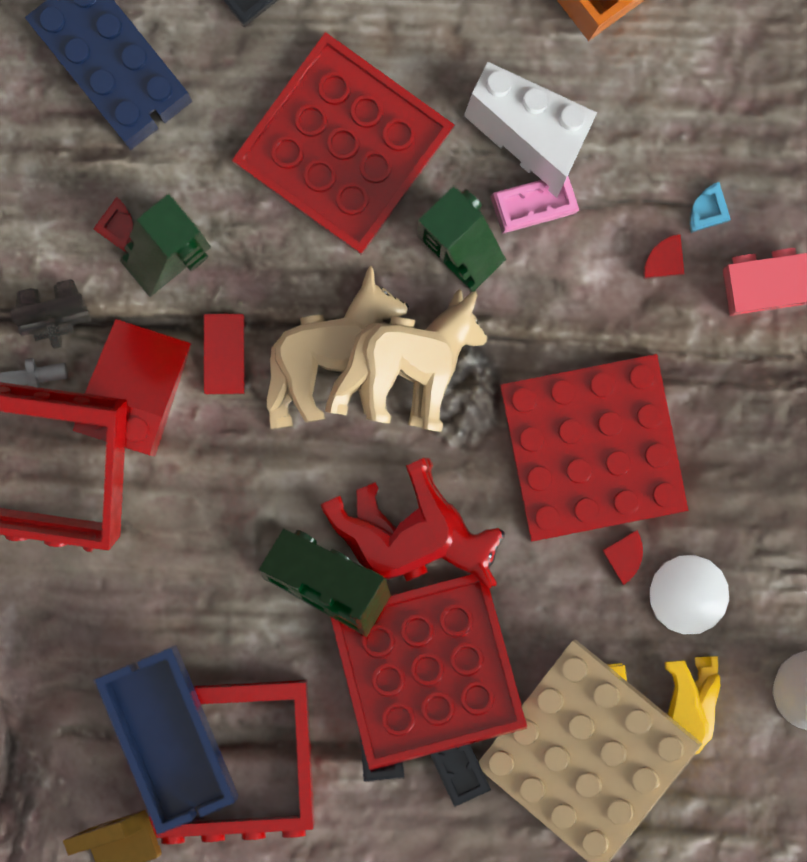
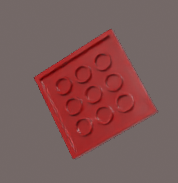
M325 32L239 149L232 162L362 255L454 129L455 124Z
M657 354L500 384L531 542L689 511Z
M473 574L391 595L367 637L330 617L369 770L527 729V723L490 588L480 582Z

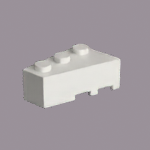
M487 62L471 94L464 116L500 148L504 146L521 161L520 166L528 173L532 171L549 186L548 191L557 198L597 112Z

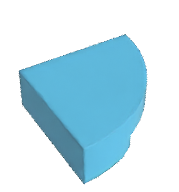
M719 182L706 188L695 200L689 217L691 233L731 220Z

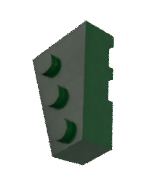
M453 186L418 220L417 237L473 292L506 261V258L480 211L482 207L480 201L466 188L460 192Z
M168 193L136 219L130 234L134 244L130 242L126 245L125 250L128 253L121 257L120 262L148 296L151 297L185 268L192 271L200 266L208 258L206 251L211 246L201 231Z
M283 528L258 569L266 581L365 637L369 634L391 597L385 577L352 562L351 559L337 550L331 549L329 551L317 545V541L313 537L300 530H296L294 534Z

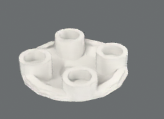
M696 555L678 556L665 561L654 574L649 589L650 605L656 619L668 629L681 634H700L714 627L724 616L729 602L728 584L722 571L710 560Z

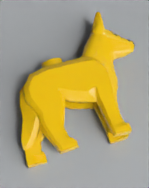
M716 655L694 657L695 666L698 670V679L695 682L685 660L664 662L665 670L672 675L674 682L667 715L703 744L696 754L701 752L713 735L715 705L720 690L718 656ZM622 663L606 664L627 681L625 665Z

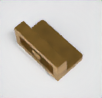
M146 809L89 827L63 840L68 856L91 849L95 862H147L162 855Z

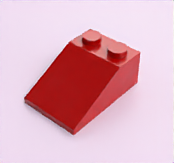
M115 319L85 394L127 399L125 448L155 457L192 343ZM75 422L72 430L106 441L107 426Z

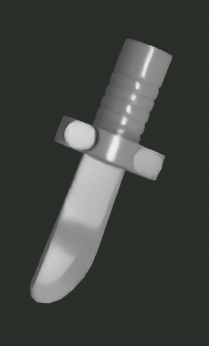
M34 358L25 359L26 370L0 372V382L18 385L28 384L33 387H40V382L68 378L66 363L36 367Z

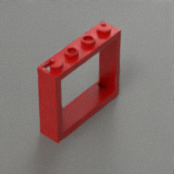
M0 382V412L107 426L103 521L96 522L0 508V535H4L10 541L32 539L44 541L45 545L51 547L73 545L83 547L87 552H92L94 549L109 551L121 536L127 399Z
M307 680L194 686L201 704L294 700L300 815L190 821L159 835L149 815L156 838H161V844H180L185 842L186 836H201V842L224 841L225 834H241L242 840L266 838V832L282 831L283 838L306 836V830H313L315 825Z

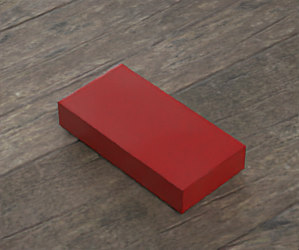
M204 314L205 395L245 394L244 314Z

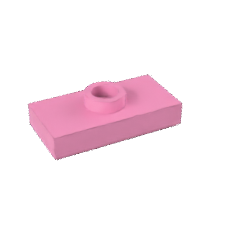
M567 176L557 198L548 191L549 186L542 180L494 192L490 197L502 234L576 214L579 211V207L569 177Z

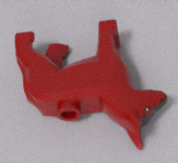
M422 458L405 466L410 476L419 508L404 519L397 528L378 508L376 495L379 488L376 482L356 490L357 518L349 516L345 511L341 496L320 504L330 525L347 542L358 562L364 568L375 571L385 577V579L404 575L406 582L428 573L426 565L442 558L455 567L473 574L489 588L497 585L490 567L495 560L498 547L505 537V532L500 528L486 529L478 534L471 533L460 513L443 497L434 483L431 474L433 464L430 458Z

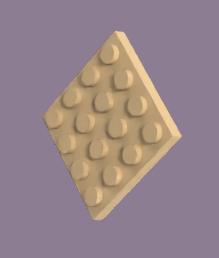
M572 640L522 705L527 729L498 736L478 763L484 774L587 862H610L703 744L580 642Z

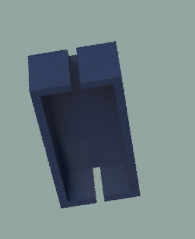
M46 0L25 17L30 26L130 150L159 129L150 116L152 112L156 110L161 120L166 123L193 102L187 90L114 0Z
M177 645L141 659L137 662L139 670L134 662L94 680L158 835L192 821L197 815L195 806L200 805L197 810L200 817L235 803L239 797Z

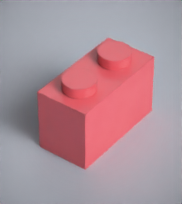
M787 248L771 252L772 258L757 260L756 254L733 257V264L723 268L730 316L807 305V253L796 254L795 248Z

